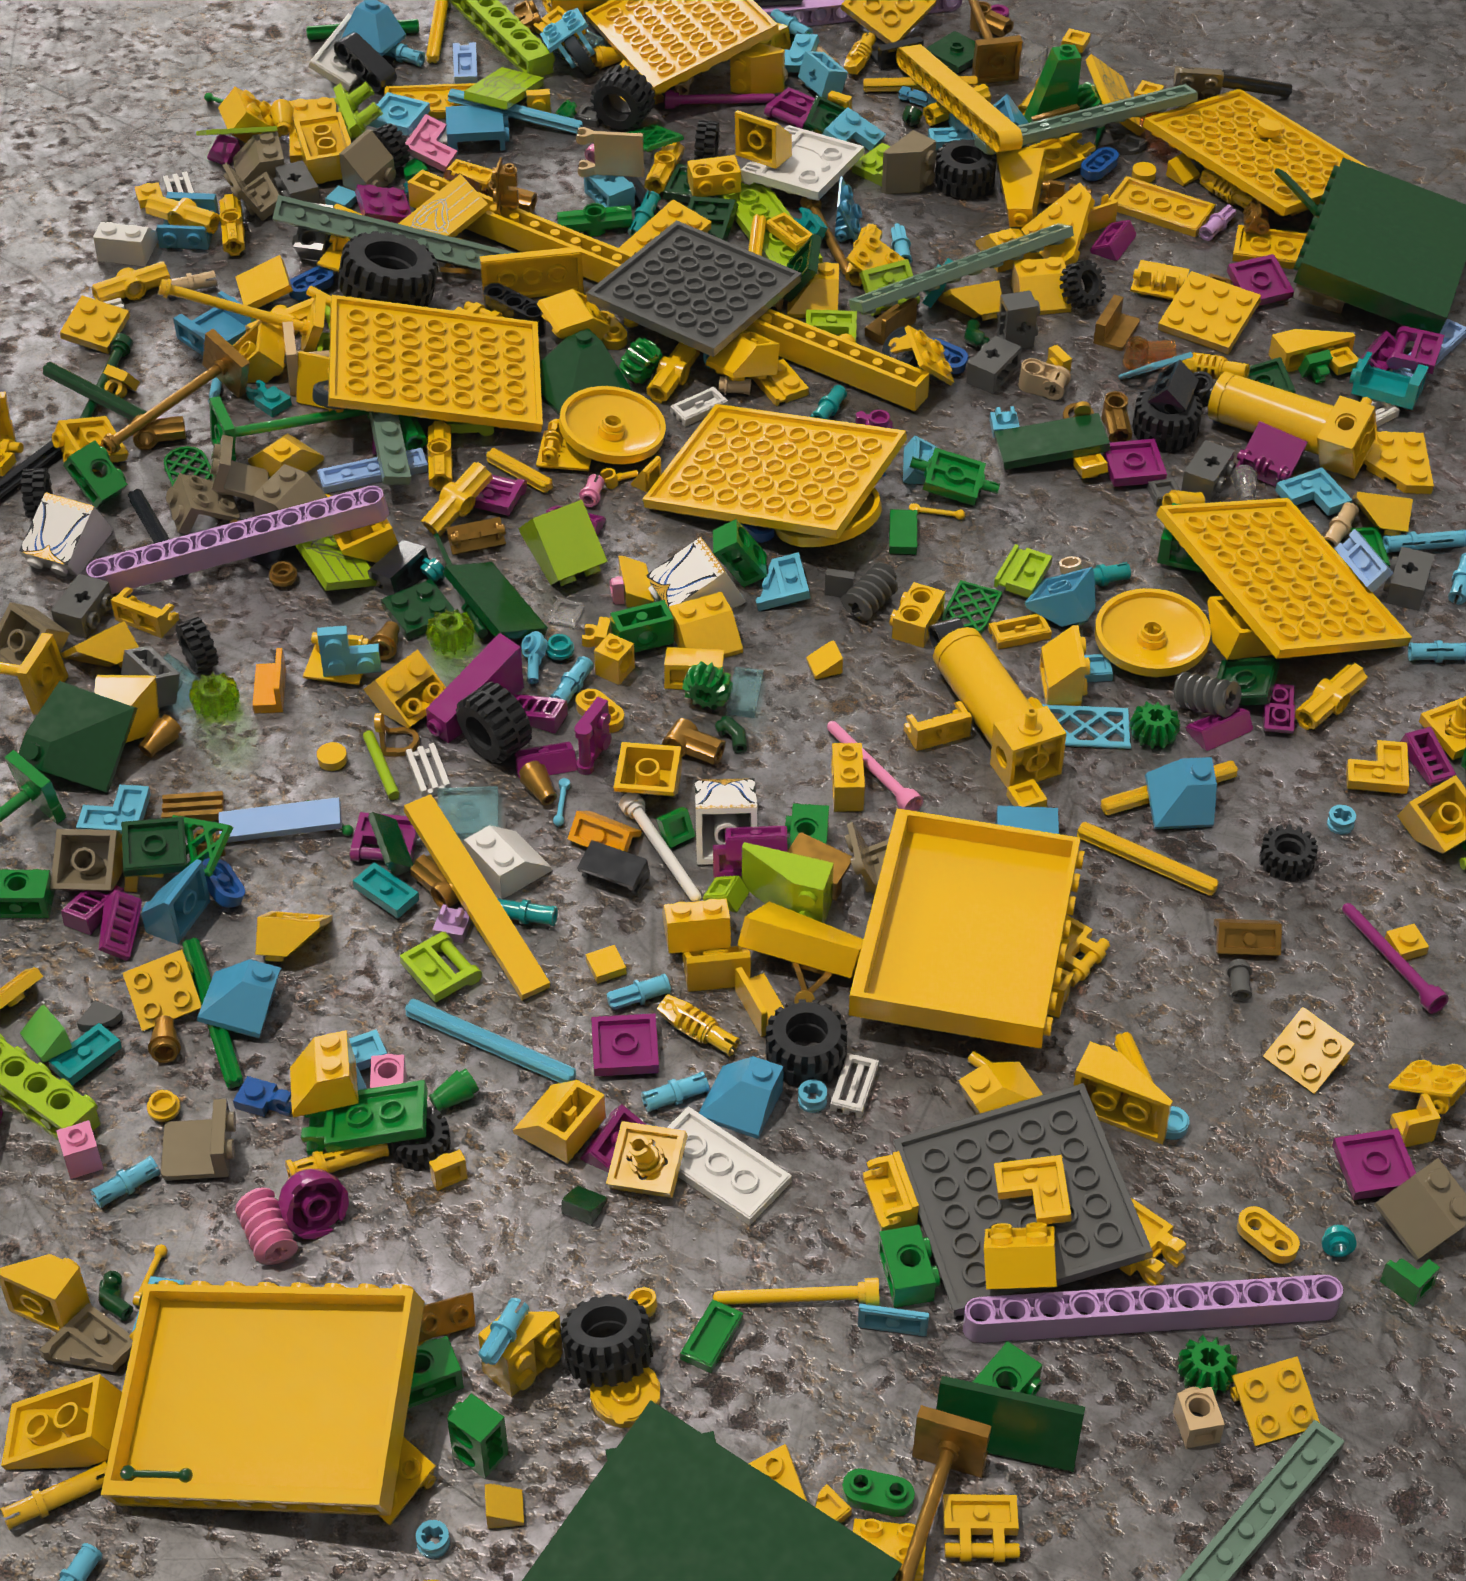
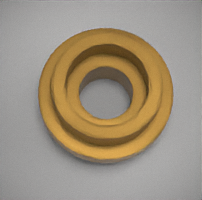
M286 561L273 564L269 572V580L275 586L286 587L293 584L297 579L296 569L291 563Z

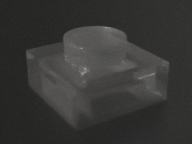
M558 597L548 614V624L575 630L585 612L584 603Z

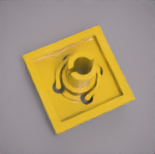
M1466 696L1423 712L1419 719L1420 724L1424 728H1432L1441 747L1452 760L1463 757L1466 748Z
M622 1121L606 1181L608 1188L673 1198L688 1137L686 1131ZM665 1160H668L667 1165L662 1167L665 1164ZM640 1176H641L642 1178H644L645 1176H648L645 1180H641V1179H640Z

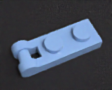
M470 42L469 45L453 43L454 84L478 82L476 42Z
M1354 529L1349 534L1350 537L1343 544L1340 542L1334 549L1371 592H1374L1393 572L1366 539Z

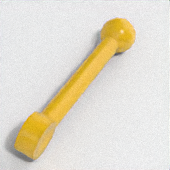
M916 503L909 505V510H917V514L921 512L953 516L958 520H962L965 517V512L961 509L949 511L920 507Z
M159 1244L154 1248V1259L139 1291H136L133 1296V1305L140 1306L144 1285L148 1284L150 1276L154 1275L161 1258L167 1255L168 1249L165 1245Z

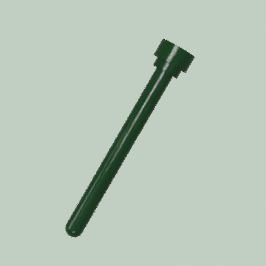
M118 333L113 337L110 344L112 353L107 364L117 367L121 357L130 353L133 347V340L128 335ZM102 372L96 385L104 389L106 382L110 379ZM89 399L80 418L92 417L98 403Z

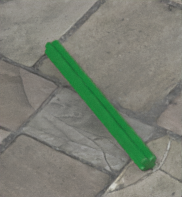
M197 938L185 940L182 945L186 959L193 968L191 975L201 1004H203L212 979L200 942ZM207 1024L226 1087L229 1089L240 1087L244 1081L228 1030Z

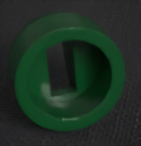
M906 106L902 115L903 122L905 124L911 122L910 126H915L921 120L923 113L914 106Z

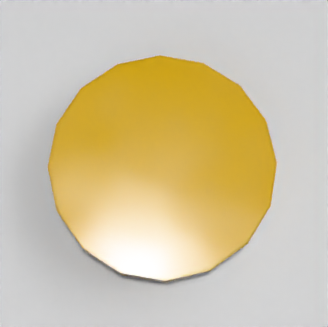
M649 1367L643 1368L644 1373L639 1377L634 1376L632 1381L627 1383H617L618 1386L610 1387V1385H604L603 1387H595L592 1383L590 1387V1402L595 1414L606 1424L618 1428L632 1427L650 1400L657 1405L660 1403V1382L652 1369Z

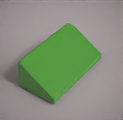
M42 1005L20 1032L21 1037L42 1062H46L72 1048L65 1028L45 1005Z

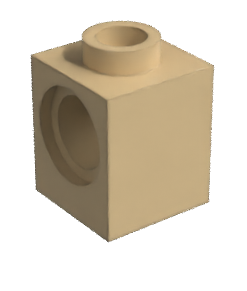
M1190 1387L1177 1393L1173 1413L1185 1448L1220 1443L1225 1424L1212 1387L1201 1389ZM1192 1412L1200 1413L1203 1417L1195 1416Z

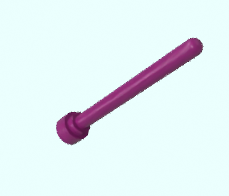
M668 90L664 92L665 109H674L679 107V104L769 103L776 96L774 94L679 95V92Z
M1351 903L1344 904L1342 907L1343 913L1418 991L1419 998L1421 999L1420 1004L1428 1013L1434 1014L1444 1008L1449 1000V996L1439 986L1429 985Z

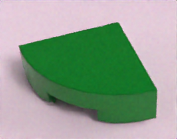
M411 159L404 167L405 181H409L421 170L428 172V168L421 160Z

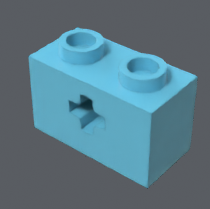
M805 51L798 78L805 83L807 88L815 91L817 96L828 100V93L831 90L842 93L848 71L825 52Z
M592 175L584 177V191L596 203L602 204L604 207L630 205L631 208L635 207V187L624 176Z

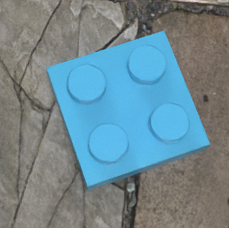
M387 92L377 104L383 115L367 126L379 128L391 123L392 126L395 125L397 127V131L400 130L403 133L402 135L409 136L424 115L430 112V103Z

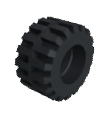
M616 65L615 68L611 67L603 74L591 91L590 102L593 103L591 106L592 110L597 113L595 116L601 119L605 126H611L613 130L619 129L620 132H625L626 130L633 131L635 128L637 129L655 104V92L651 90L652 84L647 82V77L644 74L640 75L637 69L631 70L630 66L626 65L624 68L621 65Z
M972 139L953 140L950 143L943 144V147L938 149L936 156L935 184H937V188L942 190L944 194H950L951 197L972 199L977 196H984L985 193L991 191L995 184L996 154H985L975 146V140Z
M1154 385L1149 386L1148 390L1143 389L1140 395L1137 396L1132 427L1133 433L1137 435L1136 438L1138 440L1155 439L1158 450L1164 449L1165 451H1171V449L1181 450L1182 447L1187 448L1191 445V442H1195L1199 432L1202 404L1199 397L1194 396L1195 393H1193L1186 411L1182 413L1175 410L1173 405L1167 404L1165 406L1171 411V414H1165L1160 412L1153 404L1150 405L1147 402Z
M493 682L485 683L457 704V720L465 738L485 759L493 763H502L530 743L532 728L525 710L519 701L500 684Z
M799 999V1003L796 1004L792 1001L786 1003L785 1008L779 1007L776 1009L775 1016L771 1015L768 1020V1026H766V1061L784 1066L783 1079L786 1078L787 1084L790 1085L795 1083L801 1085L804 1081L810 1079L824 1080L827 1083L832 1081L833 1074L839 1075L842 1071V1066L846 1059L848 1031L846 1030L845 1020H841V1014L837 1010L832 1011L831 1005L827 1003L820 1005L818 1000L806 1002V999ZM800 1040H811L819 1044L814 1046H801L796 1044L795 1042Z
M612 1294L604 1295V1297L600 1298L595 1296L587 1302L582 1301L578 1303L577 1308L570 1309L567 1313V1318L562 1320V1329L560 1331L567 1368L571 1371L572 1376L576 1380L581 1379L583 1384L589 1385L593 1383L595 1387H603L604 1385H610V1387L618 1386L617 1383H627L632 1381V1377H639L644 1373L643 1368H648L651 1364L654 1349L648 1314H646V1309L643 1305L639 1306L638 1301L634 1299L627 1300V1297L623 1295L613 1297Z

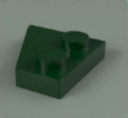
M691 196L688 208L711 221V229L707 233L722 240H728L739 206L736 199Z

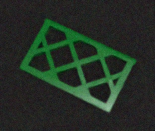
M656 124L626 132L643 133V150L646 152L684 140L682 134Z
M184 817L185 837L188 843L186 845V855L190 853L191 861L187 863V867L196 859L204 861L209 857L210 860L204 872L205 876L211 877L234 827L228 824ZM197 827L204 828V832L194 839L193 830ZM216 831H222L219 839L214 843L212 835ZM206 840L207 849L197 856L196 847Z

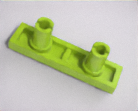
M366 81L350 94L341 83L333 88L336 95L334 101L339 107L338 111L342 114L347 132L354 141L366 131L367 125L379 116H382L383 112L375 102H372L371 105L359 113L358 105L375 94Z

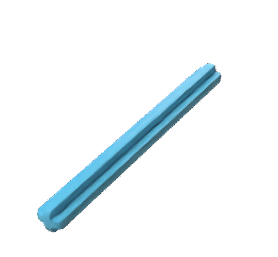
M457 89L449 91L448 101L462 106L484 105L465 100L464 91ZM517 104L507 110L503 109V113H508L510 118L577 134L578 128L583 127V122L580 120Z
M411 999L405 1007L406 1016L552 1080L559 1083L575 1080V1068L426 1003Z

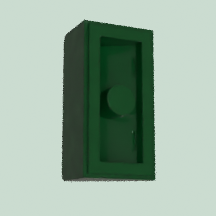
M375 812L369 813L370 824L389 872L396 877L410 871L413 862L396 819Z

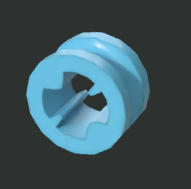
M1347 805L1333 806L1329 811L1327 826L1335 834H1348L1354 828L1356 813Z
M813 1079L804 1081L798 1088V1104L800 1108L809 1113L823 1110L827 1105L826 1085L821 1081ZM810 1093H816V1094H817V1095L815 1096V1099H809V1098H808V1097H810Z
M428 1520L418 1527L416 1542L420 1554L426 1558L435 1559L443 1556L448 1551L450 1537L444 1523L438 1520ZM430 1534L434 1538L439 1536L440 1542L434 1544L432 1541L427 1542L426 1536Z

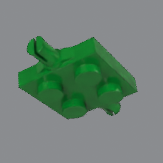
M936 447L928 461L913 456L909 468L924 471L925 482L922 490L973 506L981 490L997 495L1000 483L985 479L984 470L986 463Z

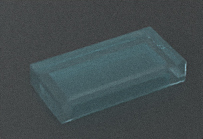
M735 667L732 679L733 690L727 701L726 715L755 718L764 670Z

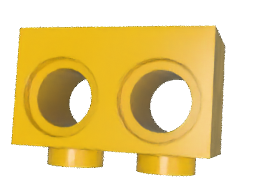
M735 155L687 161L688 184L692 196L707 197L741 192V170Z
M913 582L909 591L902 594L898 610L894 609L891 614L889 626H892V639L924 648L929 639V626L938 623L944 612L945 591Z
M832 743L831 775L834 812L864 811L865 781L862 743Z

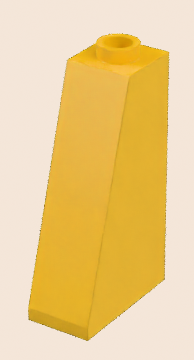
M1020 148L996 153L997 168L1009 227H1024L1036 217L1046 169L1044 148Z
M769 901L745 916L737 945L852 978L855 975L863 939Z

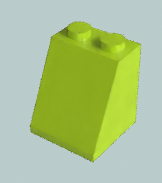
M583 500L534 517L518 528L550 585L560 582L561 587L576 581L575 576L581 573H585L586 577L600 572V566L608 562Z

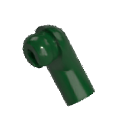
M969 320L964 339L969 345L978 346L981 349L983 344L988 343L990 339L985 336L984 332L979 330L980 324L977 320Z
M723 716L721 720L715 723L716 731L720 732V735L729 733L732 737V747L735 753L741 754L746 752L745 729L732 717Z
M108 1271L100 1281L98 1301L103 1308L120 1320L125 1321L131 1316L133 1306L121 1298V1274L116 1271Z

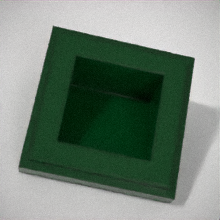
M577 1185L562 1199V1214L592 1226L608 1198Z

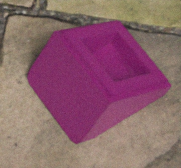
M225 134L218 135L207 155V159L222 165L226 162L230 164L233 161V157L240 151L239 140Z

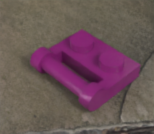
M788 87L766 105L764 115L769 118L775 117L802 129L815 98Z
M1407 326L1400 327L1396 333L1397 341L1393 353L1387 359L1388 367L1394 370L1401 367L1416 370L1417 366L1421 364L1429 366L1428 373L1433 374L1445 335ZM1409 341L1415 342L1411 355L1403 354L1406 344Z
M492 475L493 479L475 498L474 508L509 516L520 496L525 494L527 480L520 478L512 480Z
M597 697L574 727L579 747V758L576 762L577 771L581 775H589L594 771V761L603 750L606 751L611 743L612 736L609 733L611 715L608 711V700Z
M360 812L350 848V861L361 862V859L384 861L380 848L363 847L364 843L378 845L368 818L369 813ZM382 814L392 817L398 822L413 862L418 834L407 816Z

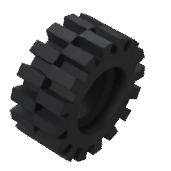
M699 120L695 135L694 160L718 156L719 122Z
M389 123L373 130V133L393 156L395 169L408 163L410 160V152L407 151L410 149L409 145H406V138L401 136L403 133L400 130L397 131L395 125L392 126Z
M1083 260L1069 264L1061 272L1063 276H1060V281H1063V284L1060 285V289H1064L1062 296L1063 298L1067 297L1066 303L1071 304L1073 308L1081 309L1096 305L1103 300L1101 297L1105 295V292L1102 291V289H1106V284H1102L1105 276L1100 275L1102 272L1101 268L1096 269L1098 264L1092 263V260ZM1081 279L1083 280V283H1084V289H1083V287H1082Z
M47 468L23 469L21 492L23 494L22 502H24L23 509L27 518H34L45 493L53 494L50 473H48Z
M195 617L176 625L175 630L177 632L176 636L179 639V646L182 648V653L185 655L187 663L195 673L218 665L219 658L216 654L217 650L214 647V641L211 639L210 632L206 629V625L202 622L201 618Z
M1287 824L1286 829H1283L1282 825H1278L1276 831L1273 828L1269 829L1268 834L1265 833L1259 855L1260 865L1263 864V870L1265 872L1271 870L1270 876L1273 878L1277 874L1280 875L1279 880L1285 881V877H1289L1290 882L1296 881V876L1300 880L1305 879L1306 874L1309 876L1312 869H1314L1318 852L1317 841L1315 837L1310 838L1311 833L1309 831L1303 834L1302 827L1298 826L1296 830H1293L1290 824ZM1278 850H1291L1296 852L1298 856H1286Z
M427 1107L426 1133L433 1136L430 1141L424 1144H412L407 1140L390 1143L392 1155H395V1160L398 1164L402 1162L403 1167L407 1169L413 1164L414 1171H420V1165H425V1170L430 1169V1161L435 1160L442 1154L448 1153V1150L451 1148L449 1125L446 1118H442L441 1112L436 1110L433 1114L432 1108Z

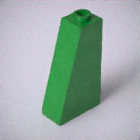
M1064 44L1051 48L1024 114L1029 123L1032 122V116L1077 104L1082 57L1075 44Z

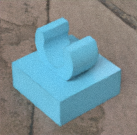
M1010 406V411L1001 412L1000 407H997L995 412H990L989 421L993 438H995L994 431L1020 427L1014 406Z

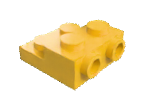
M107 416L59 420L55 432L52 434V443L55 448H61L64 453L63 460L65 462L71 454L96 440L99 446H102L101 440L104 439V436L108 433L115 435L116 431ZM123 442L120 444L121 449L118 452L108 453L111 462L127 460L129 452Z

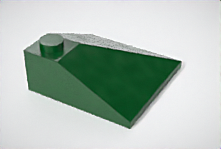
M588 328L566 337L540 361L541 398L559 416L566 399L580 390L596 386H612L632 391L603 342Z
M59 681L26 731L18 754L38 770L109 793L138 708Z

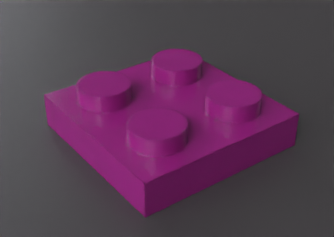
M357 184L355 194L362 215L398 224L411 214L404 190L395 187L383 188L370 184Z
M1274 254L1228 264L1226 271L1234 286L1261 295V302L1258 306L1293 297L1294 289Z
M1155 439L1111 442L1110 451L1102 452L1108 464V473L1113 487L1148 484L1150 481L1167 478V472Z
M656 1013L591 1017L594 1077L659 1073Z
M1398 1128L1335 1137L1332 1146L1353 1200L1387 1195L1416 1174Z

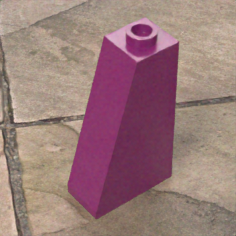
M501 633L498 634L426 708L427 728L431 734L436 737L439 736L447 743L462 734L463 732L456 715L457 704L485 683H498L512 695L522 690L524 683L521 647Z

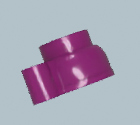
M874 410L869 415L863 411L856 413V424L893 429L890 415L884 410Z

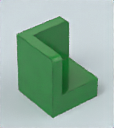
M1402 1258L1396 1263L1389 1260L1384 1266L1380 1282L1414 1307L1434 1286L1440 1267L1430 1259L1419 1269Z

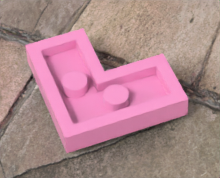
M425 114L406 141V145H409L410 148L407 150L410 152V156L445 172L457 155V150L439 142L446 131L447 124Z

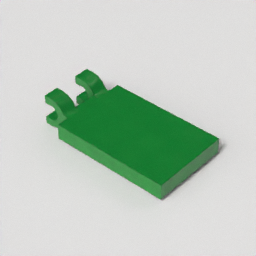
M425 1080L358 1090V1104L304 1115L305 1118H309V1127L302 1128L301 1139L302 1142H307L306 1151L308 1156L312 1155L315 1151H323L324 1147H326L329 1153L426 1137L428 1088Z

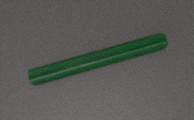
M47 362L43 366L44 376L131 421L136 416L148 412L53 362Z

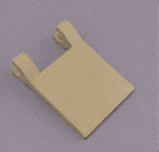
M586 127L578 128L576 142L580 145L594 142L595 163L588 160H581L579 162L578 175L580 177L592 175L644 177L643 133L593 131Z

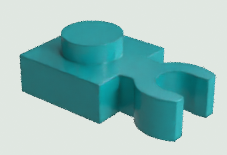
M800 207L799 210L802 213V218H794V220L812 234L815 233L823 239L828 227L817 214H813L810 209Z
M261 380L256 381L257 389H251L249 386L245 387L247 397L250 400H254L255 406L271 417L276 416L292 405L289 395L275 386L267 389L265 383Z

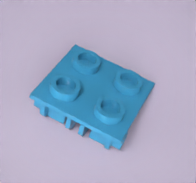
M841 176L839 180L835 238L840 242L852 238L855 242L858 239V233L861 231L859 221L862 218V211L860 205L855 204L853 200L851 186L849 184L846 185Z

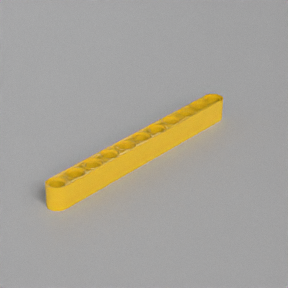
M918 44L897 48L896 60L899 68L991 149L998 153L1022 147L1023 136L1020 128L924 46Z

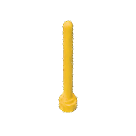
M864 1278V1282H858L857 1286L717 1291L713 1295V1300L725 1305L858 1300L859 1303H865L866 1305L880 1306L879 1279Z

